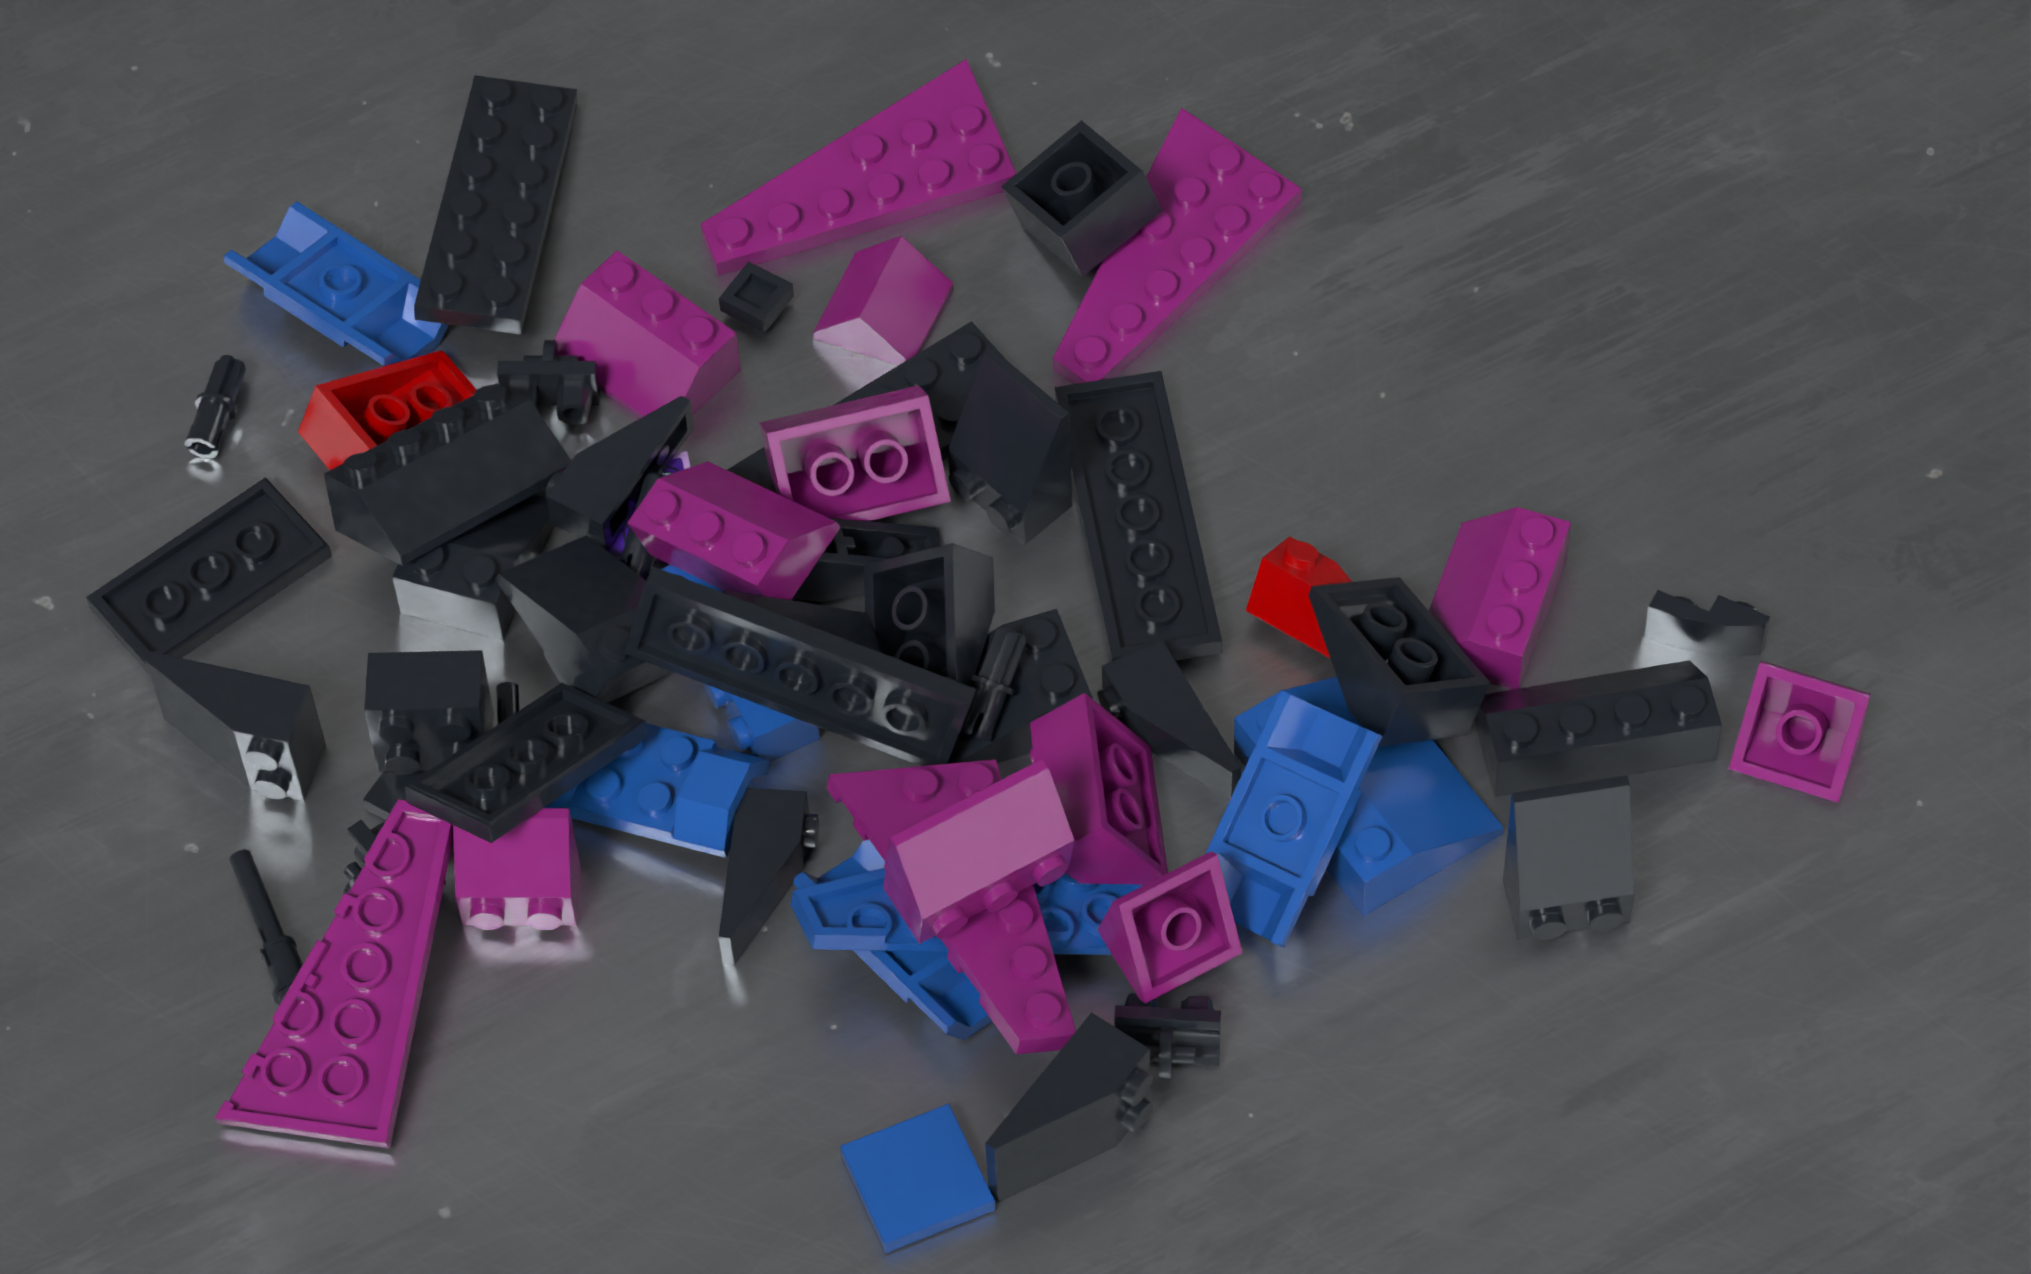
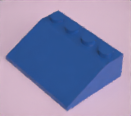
M1337 676L1282 690L1361 726L1348 710ZM1280 692L1234 717V754L1245 767ZM1433 740L1378 746L1358 788L1362 791L1326 870L1364 917L1503 835L1504 827Z

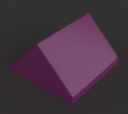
M903 236L859 250L854 253L813 332L814 339L898 366L923 350L953 291V282Z
M1761 660L1755 675L1729 769L1838 803L1863 735L1871 694Z
M1212 851L1114 900L1097 930L1138 998L1145 1004L1243 953L1217 854Z

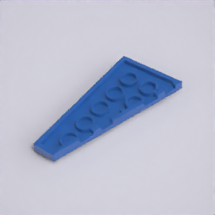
M884 868L793 890L790 905L812 949L949 951L937 936L920 944L918 943L883 889ZM1066 872L1048 885L1039 886L1037 883L1033 884L1053 954L1112 955L1097 930L1114 900L1144 885L1079 883Z

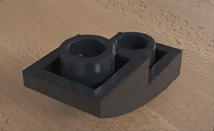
M1657 590L1648 606L1644 636L1663 644L1704 654L1721 656L1761 655L1766 643L1770 616L1760 613L1754 606L1746 602H1735L1721 595H1718L1710 611H1707L1686 597H1674Z

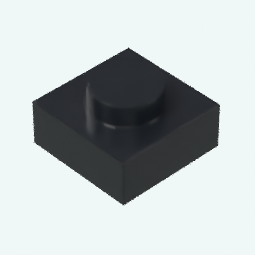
M748 261L719 297L720 311L765 333L794 297L793 283Z

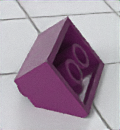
M618 250L580 284L554 338L558 343L559 355H577L578 361H595L597 383L600 386V391L638 418L644 417L679 396L691 400L693 416L741 371L736 332Z
M919 385L759 422L776 494L827 518L871 521L951 502L929 397Z
M709 461L658 478L628 521V525L650 555L722 590L786 600L793 598L841 528L836 521Z
M1516 507L1463 522L1460 526L1429 612L1493 685L1512 690L1520 688L1567 560L1571 522Z
M1086 693L1030 722L1033 747L1030 749L1032 764L1043 759L1048 766L1074 837L1070 865L1066 873L1079 883L1146 885L1167 874L1168 868L1151 746Z
M1041 759L890 837L883 889L919 944L934 936H937L939 939L949 937L958 932L967 923L968 918L985 909L988 912L1001 910L1017 897L1018 892L1035 883L1039 886L1048 885L1056 881L1067 871L1070 865L1074 837L1050 770L1044 760Z

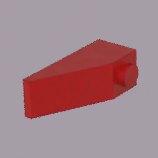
M1289 536L1262 557L1245 611L1330 658L1308 594L1312 586L1352 581L1337 562L1319 553L1311 544L1298 541Z

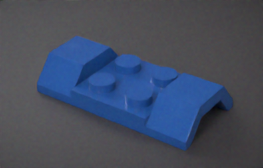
M298 201L289 207L276 236L246 258L230 250L224 255V263L264 288V296L343 348L351 344L383 366L431 353L439 346L449 324L415 320L414 304L420 279Z
M1280 691L1206 853L1212 851L1218 856L1235 924L1285 948L1308 896H1314L1360 797L1362 791L1358 788L1382 739L1381 735L1327 712L1285 691Z
M646 723L647 738L544 807L569 808L571 818L727 858L731 847L734 814L751 779L767 775L771 765L768 759L717 747L715 740Z
M866 840L862 841L853 856L817 878L806 872H801L794 877L793 884L798 889L881 869L884 868L885 861L871 841ZM853 950L906 1003L912 1000L947 1035L965 1040L992 1022L979 1003V992L964 972L958 974L947 958L948 952Z

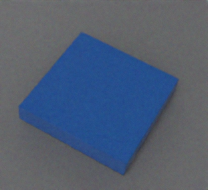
M949 1104L840 1146L841 1157L885 1254L995 1210V1200Z

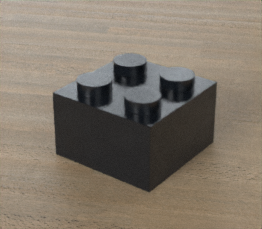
M1082 120L1001 186L1022 227L1081 277L1085 276L1163 211L1143 170Z
M482 650L368 653L364 712L378 772L409 775L416 771H429L493 728L494 711Z

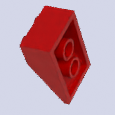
M440 350L315 385L298 433L328 469L332 470L343 464L349 456L364 453L387 441L393 433L408 430L431 418L435 411L452 407L473 396L477 389L445 352Z

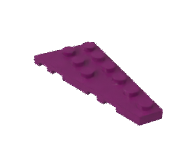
M965 59L700 224L701 234L716 274L721 276L741 270L748 261L755 265L1003 193L1001 186L1017 173L968 61Z
M1181 108L1146 176L1163 211L1102 261L1053 356V371L1072 384L1116 378L1302 202V188Z
M996 760L829 774L826 789L836 803L843 802L854 818L853 827L863 841L870 840L885 861V870L891 836L1002 779ZM1033 885L1018 892L1017 897L1003 909L996 912H988L985 909L968 918L967 923L958 932L941 939L949 950L948 960L958 974L964 972L980 994V1005L1016 1055L1061 1050L1076 1032Z
M398 799L364 858L365 865L348 894H343L335 908L334 913L336 916L322 940L316 941L272 1018L274 1023L256 1054H251L241 1071L243 1074L241 1081L230 1100L224 1101L214 1118L219 1124L390 1148L453 843L452 824L408 804L406 800Z

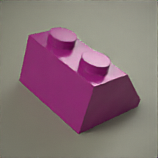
M543 808L493 843H489L453 825L455 898L462 926H474L482 930H495L502 926H531L539 930H553L559 926H577L581 865L569 808Z

